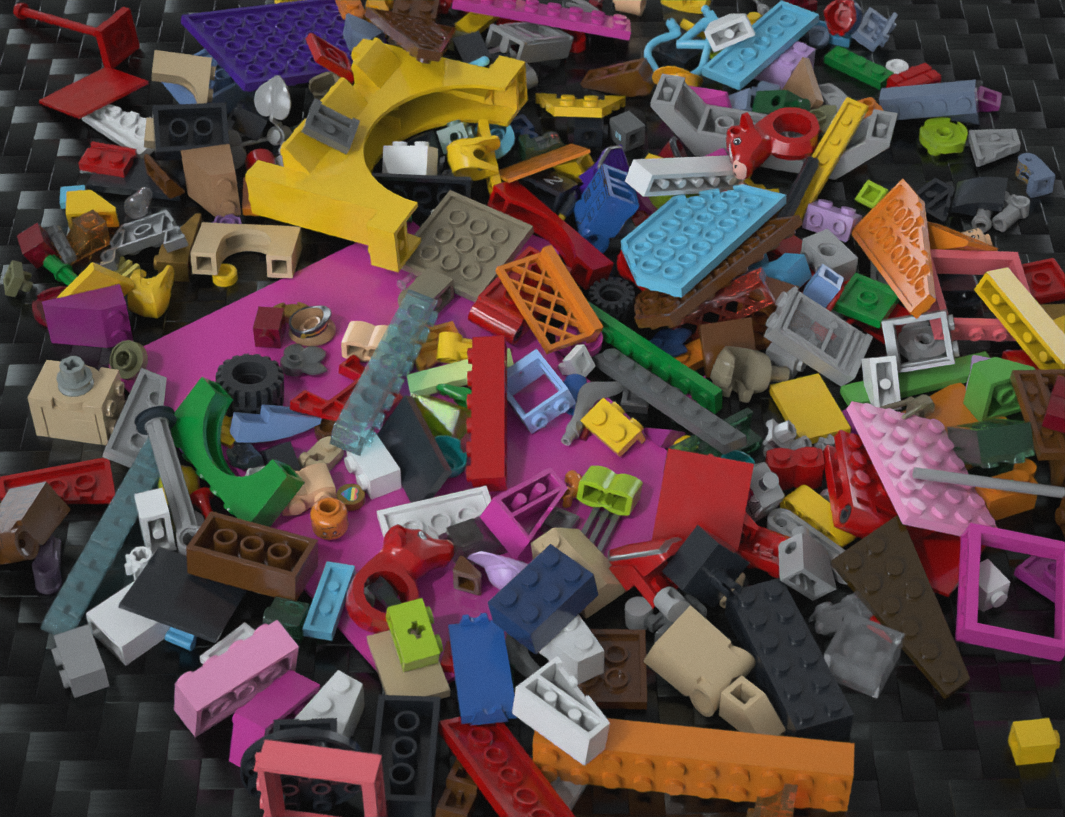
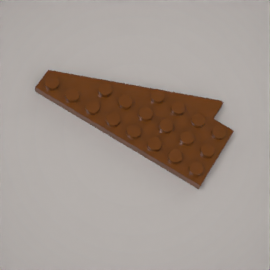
M366 7L365 16L371 20V23L377 25L378 29L383 30L384 34L389 35L390 39L395 40L397 45L403 46V50L409 51V55L416 57V60L422 63L440 62L452 43V38H455L457 28L436 24L428 18Z

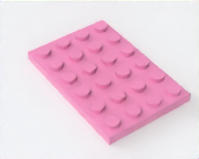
M854 401L850 403L847 408L850 418L902 524L958 536L962 535L970 523L997 528L995 520L991 517L985 505V501L978 495L974 486L914 479L912 477L914 467L968 474L964 462L960 459L955 449L954 443L950 440L944 425L940 421L918 417L917 415L903 420L902 415L905 413L896 412L890 408L883 409L869 403L862 404Z

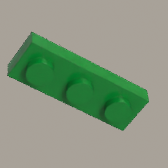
M840 46L835 47L824 58L825 64L879 90L887 85L888 78L894 74V72Z

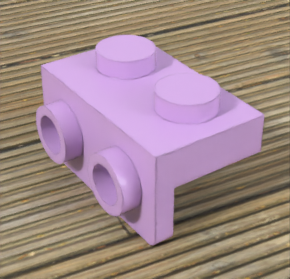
M819 199V201L808 204L802 227L817 233L829 229L839 240L844 242L849 241L852 228L862 219L861 215L855 214V209L842 206L840 209L832 206L833 202Z

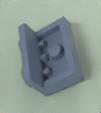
M869 7L862 17L861 25L851 37L873 52L878 45L883 47L889 39V34L897 25L894 21L898 14L894 12L887 20Z

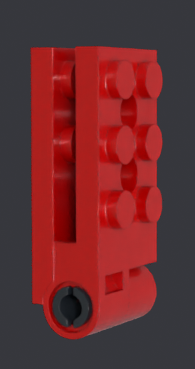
M528 246L514 261L540 253V251ZM536 263L530 264L527 267L528 270L541 274L542 272ZM565 265L571 275L572 268ZM513 271L506 272L509 278L520 281L521 274ZM499 277L478 295L468 314V321L495 336L505 335L506 342L511 345H515L531 329ZM524 277V284L537 288L539 281ZM544 283L541 284L540 290L554 295L551 286ZM520 290L519 294L522 299L529 302L533 301L534 295ZM537 297L536 300L537 305L547 309L550 308V301ZM536 311L532 313L537 321L543 316V314Z
M840 429L834 436L836 447L828 444L822 451L833 524L835 528L863 539L898 514L860 436Z

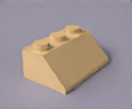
M553 528L531 542L533 559L548 545L552 544L594 574L599 595L580 612L586 619L627 592L608 569L611 566L608 559L579 529Z

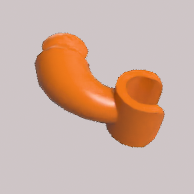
M570 470L565 474V482L569 484V487L561 497L564 508H569L572 505L573 499L577 497L579 481L582 479V476L575 470Z

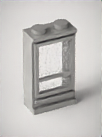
M530 22L499 24V26L490 24L485 45L486 47L500 46V51L507 53L511 45L518 44L520 47L516 60L530 63L568 58L574 37L556 27Z
M796 286L787 293L782 292L775 303L778 306L776 311L770 315L766 322L768 328L764 337L839 386H843L855 379L862 363L861 359L864 358L873 337L868 333L865 335L799 292Z

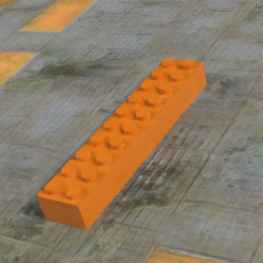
M607 718L610 725L605 750L584 766L536 730L534 731L533 762L548 782H554L557 780V777H561V781L572 782L575 785L588 784L604 786L610 789L626 788L635 789L639 792L655 791L670 795H693L705 799L721 798L730 799L734 802L750 801L765 805H788L800 809L817 808L830 812H847L854 774L853 743Z

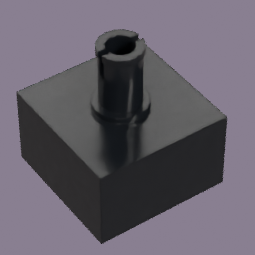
M479 31L452 38L456 61L470 63L486 56L489 58V64L484 67L489 68L499 56L511 58L510 51L507 53L499 51L490 54Z
M697 525L662 572L681 590L715 608L723 596L728 600H734L738 597L731 589H734L739 594L741 593L742 586L735 581L750 562L730 544Z

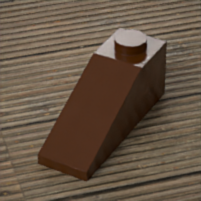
M644 57L590 70L581 82V86L627 97L646 96L655 85L652 80L654 72L647 58Z

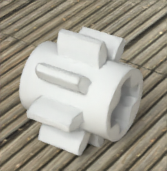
M135 547L130 554L125 555L127 562L124 565L126 574H133L134 580L137 579L154 555L152 554L151 547Z

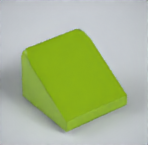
M867 180L856 196L855 201L873 209L889 191Z

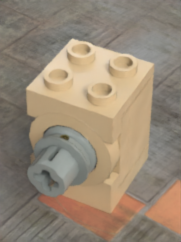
M70 356L61 362L46 360L28 396L37 436H50L51 438L107 445L127 401L124 398V382L121 381L119 370L101 367L98 371L93 367L86 366L84 361L77 356Z

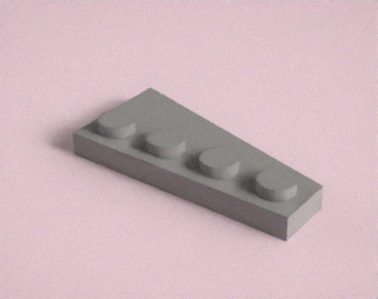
M141 368L102 457L153 477L155 476L157 464L149 436L138 433L134 420L145 409L154 406H164L166 377Z

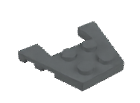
M164 210L121 225L110 241L111 248L103 251L101 254L102 262L95 264L115 271L119 268L121 256L127 254L136 255L145 248L151 246L156 248L162 244L168 253L189 246V243L170 213Z

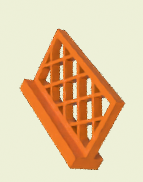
M552 245L543 247L540 253L496 268L495 272L546 354L583 341L587 344L596 341L603 329V325ZM536 263L542 271L541 274L528 270V265ZM513 271L521 274L520 281L509 278L506 272ZM524 277L539 281L537 288L524 284ZM544 283L551 286L554 295L540 290L541 284ZM520 290L534 295L533 301L529 302L522 299L519 294ZM537 297L550 301V308L547 309L537 305ZM555 303L565 308L567 316L553 311ZM533 311L546 315L545 323L535 320L532 315ZM550 318L564 322L563 329L550 326ZM568 324L577 327L580 334L574 335L566 332ZM546 332L559 336V342L550 344L545 336Z

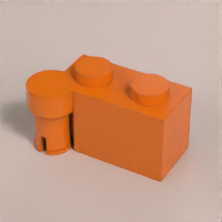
M1018 459L1014 463L1012 471L993 476L992 478L1037 483L1034 479L1036 465L1029 459ZM975 487L976 492L985 501V505L995 521L1035 507L1037 495Z

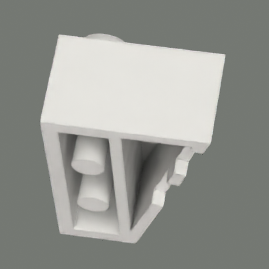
M579 614L539 652L549 662L558 656L563 662V669L569 676L573 675L578 684L604 673V649Z
M556 656L516 687L512 714L585 766L605 750L610 722L589 696H584L577 687L578 681L573 675L569 676L562 667L563 662Z
M338 670L295 719L337 718V733L350 738L355 732L365 707L363 684Z

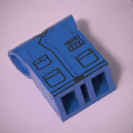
M605 164L601 165L581 195L582 200L577 201L574 208L578 233L601 253L605 252L608 248L609 238H614L625 221L639 208L636 190L625 182L628 173Z

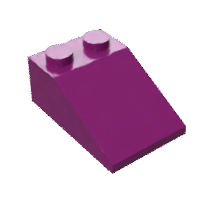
M120 284L42 302L51 343L109 348L116 346L122 341H133L127 306Z

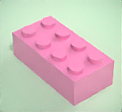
M278 620L269 625H261L246 640H237L229 647L228 651L220 656L214 655L210 657L201 668L193 673L192 671L186 672L177 680V683H175V712L194 737H197L233 714L240 706L247 704L258 692H262L270 686L276 678H280L289 670L295 672L299 646Z

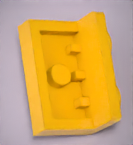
M602 398L580 420L590 432L619 457L637 440L641 444L646 440L642 433L644 429L642 425L634 418L630 420L623 415L625 411L614 401L610 404L606 399Z

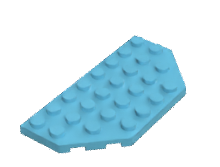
M744 184L735 185L733 190L720 192L719 188L699 191V196L686 198L685 194L675 195L621 240V250L636 284L652 291H659L670 294L673 297L682 298L786 204V195Z

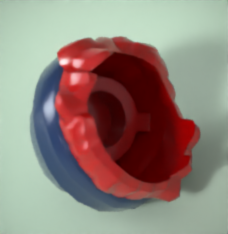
M835 0L824 9V20L828 27V32L833 36L838 35L840 37L853 34L862 23V11L859 4L854 0Z

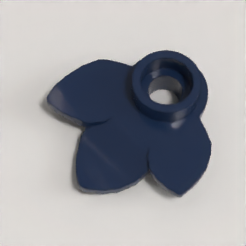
M665 328L656 333L649 342L675 357L687 352V348L683 343L693 333L686 328L674 330L672 328Z

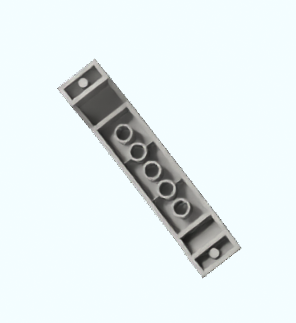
M667 74L661 75L651 100V108L694 155L703 157L721 148H724L729 156V152L726 149L727 130L731 126L740 124L741 114L748 112L754 125L767 116V114L708 105L685 83V77ZM874 109L872 115L863 119L828 179H838L889 148L898 113ZM793 131L779 133L780 135L789 138H799L804 136L800 133ZM821 132L819 133L818 144L824 136V134ZM770 154L769 158L760 167L799 174L806 159L787 161Z

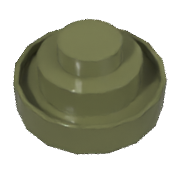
M130 340L118 343L110 355L111 369L119 370L120 378L125 380L136 379L141 368L146 369L148 364L146 349L141 344Z

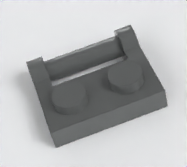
M315 98L301 132L347 154L360 120L354 117L350 119L323 105L322 101Z

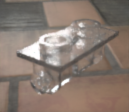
M851 594L842 598L841 603L832 605L831 602H825L816 606V611L808 620H817L815 623L817 633L827 635L845 628L841 618L845 617L848 627L868 622L873 614L856 594Z

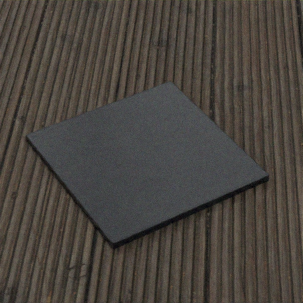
M159 546L119 603L118 608L216 643L248 590L188 574L186 556Z

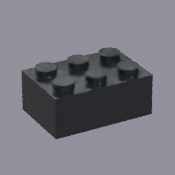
M226 102L152 106L156 161L182 160V150L229 144Z

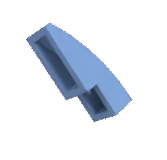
M262 404L260 414L234 412L230 434L236 442L241 443L274 441L307 431L319 425L321 418L292 411L290 407Z

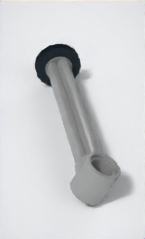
M154 406L140 412L135 417L134 423L138 433L149 436L177 532L179 554L186 556V544L191 541L200 526L196 519L170 431L176 424L177 418L173 408L169 406Z

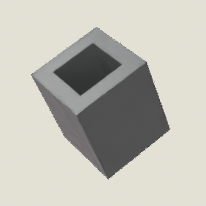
M630 111L610 118L609 137L617 145L621 144L626 152L645 144V125Z

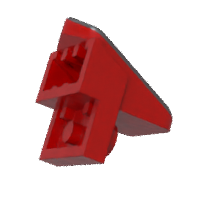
M670 537L632 543L610 549L608 551V561L611 566L608 569L626 591L635 585L651 607L654 608V598L661 589L669 586L675 589L679 588L662 570L668 564L666 560L678 551L684 541L679 537Z

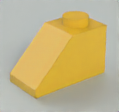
M67 191L66 218L70 230L119 227L116 207L94 191Z

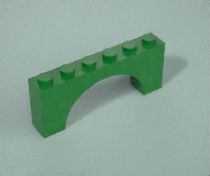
M201 377L175 411L177 421L170 429L174 445L182 450V457L196 467V474L210 484V491L224 501L225 504L223 506L228 512L235 515L238 519L271 527L305 482L290 465L274 459L260 471L248 476L238 477L231 471L224 459L221 448V428L226 411L233 399L219 383Z

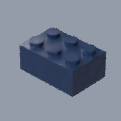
M550 544L487 603L493 623L534 654H537L599 594L594 574Z

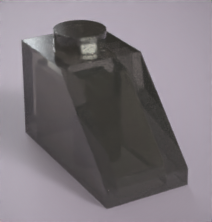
M472 518L446 527L447 540L454 544V556L452 559L455 564L460 555L467 559L469 555L480 551L496 555L508 552L482 521Z

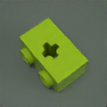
M420 598L387 607L386 620L403 673L438 663L440 652H443V645L439 634L434 635L431 627V624H434L433 614L429 606L425 607L423 599ZM415 630L417 635H421L420 638L416 639L414 634H410L411 631Z

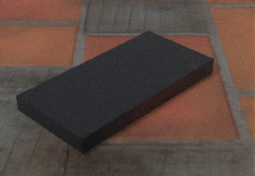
M134 158V163L125 178L92 173L87 183L88 190L95 192L181 201L184 195L181 194L172 199L168 198L147 175L145 161L142 158ZM157 161L186 190L183 163Z
M405 395L377 436L399 466L401 484L410 502L413 503L433 498L450 476L452 470L413 397Z

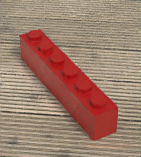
M505 335L472 337V348L467 349L468 364H472V371H467L468 387H472V394H467V408L471 410V417L467 418V433L471 434V441L466 442L467 458H471V465L466 466L467 482H472L473 488L487 486L488 492L508 490L507 345Z

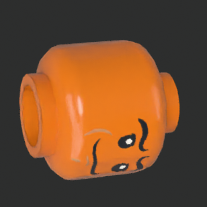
M323 498L312 506L310 512L311 526L317 537L324 540H333L345 534L349 522L347 508L342 501L335 498Z

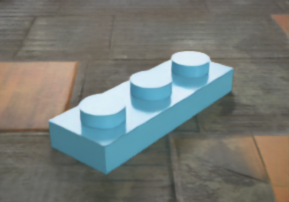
M326 562L303 626V636L333 640L346 603L348 588L355 577L354 565Z

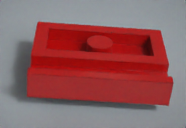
M91 142V147L87 148L79 161V168L81 171L125 178L134 163V158L138 157L137 150Z

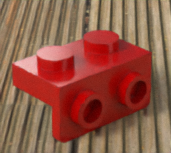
M759 526L752 542L749 544L743 541L739 545L738 552L750 562L747 568H759L767 571L772 577L780 578L779 545L791 537Z

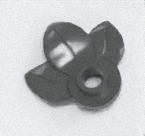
M291 344L284 349V356L280 360V366L284 374L300 376L303 372L309 375H319L327 372L326 367L320 363L326 357L324 349L316 346H308L304 349L300 344Z

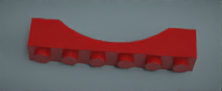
M518 181L503 182L493 186L487 205L490 208L532 225L534 232L547 240L560 253L566 265L572 268L571 276L581 287L587 290L593 286L594 282L598 281L600 283L602 278H605L606 281L608 280L614 263Z

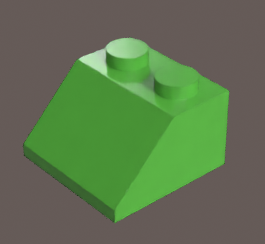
M998 357L973 363L963 404L980 424L1021 412L1010 376L1012 370H1036L1034 367Z

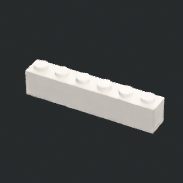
M729 156L634 159L625 180L643 197L699 194V191L717 188L722 192L724 190H733V186L743 181L734 176L733 165L730 163Z

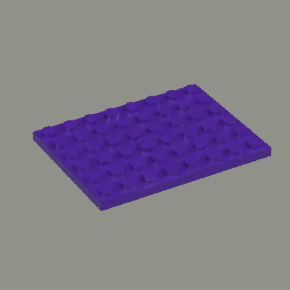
M300 0L185 14L181 18V24L244 92L257 90L261 85L277 75L282 77L286 85L295 86L300 83H307L313 77L324 72H331L315 62L305 39L309 33L317 35L344 51L351 65L353 63L351 58L352 51L348 49L343 36L345 19H342L335 0ZM386 39L384 40L385 44L391 45Z

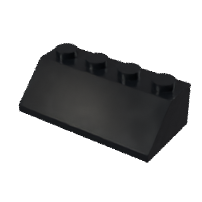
M372 173V176L389 191L418 203V207L412 215L430 216L431 211L439 205L450 190L474 200V180L471 177Z

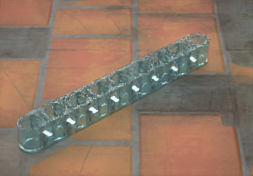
M149 436L42 623V630L52 635H57L77 627L138 517L134 494L153 490L158 482L160 474Z

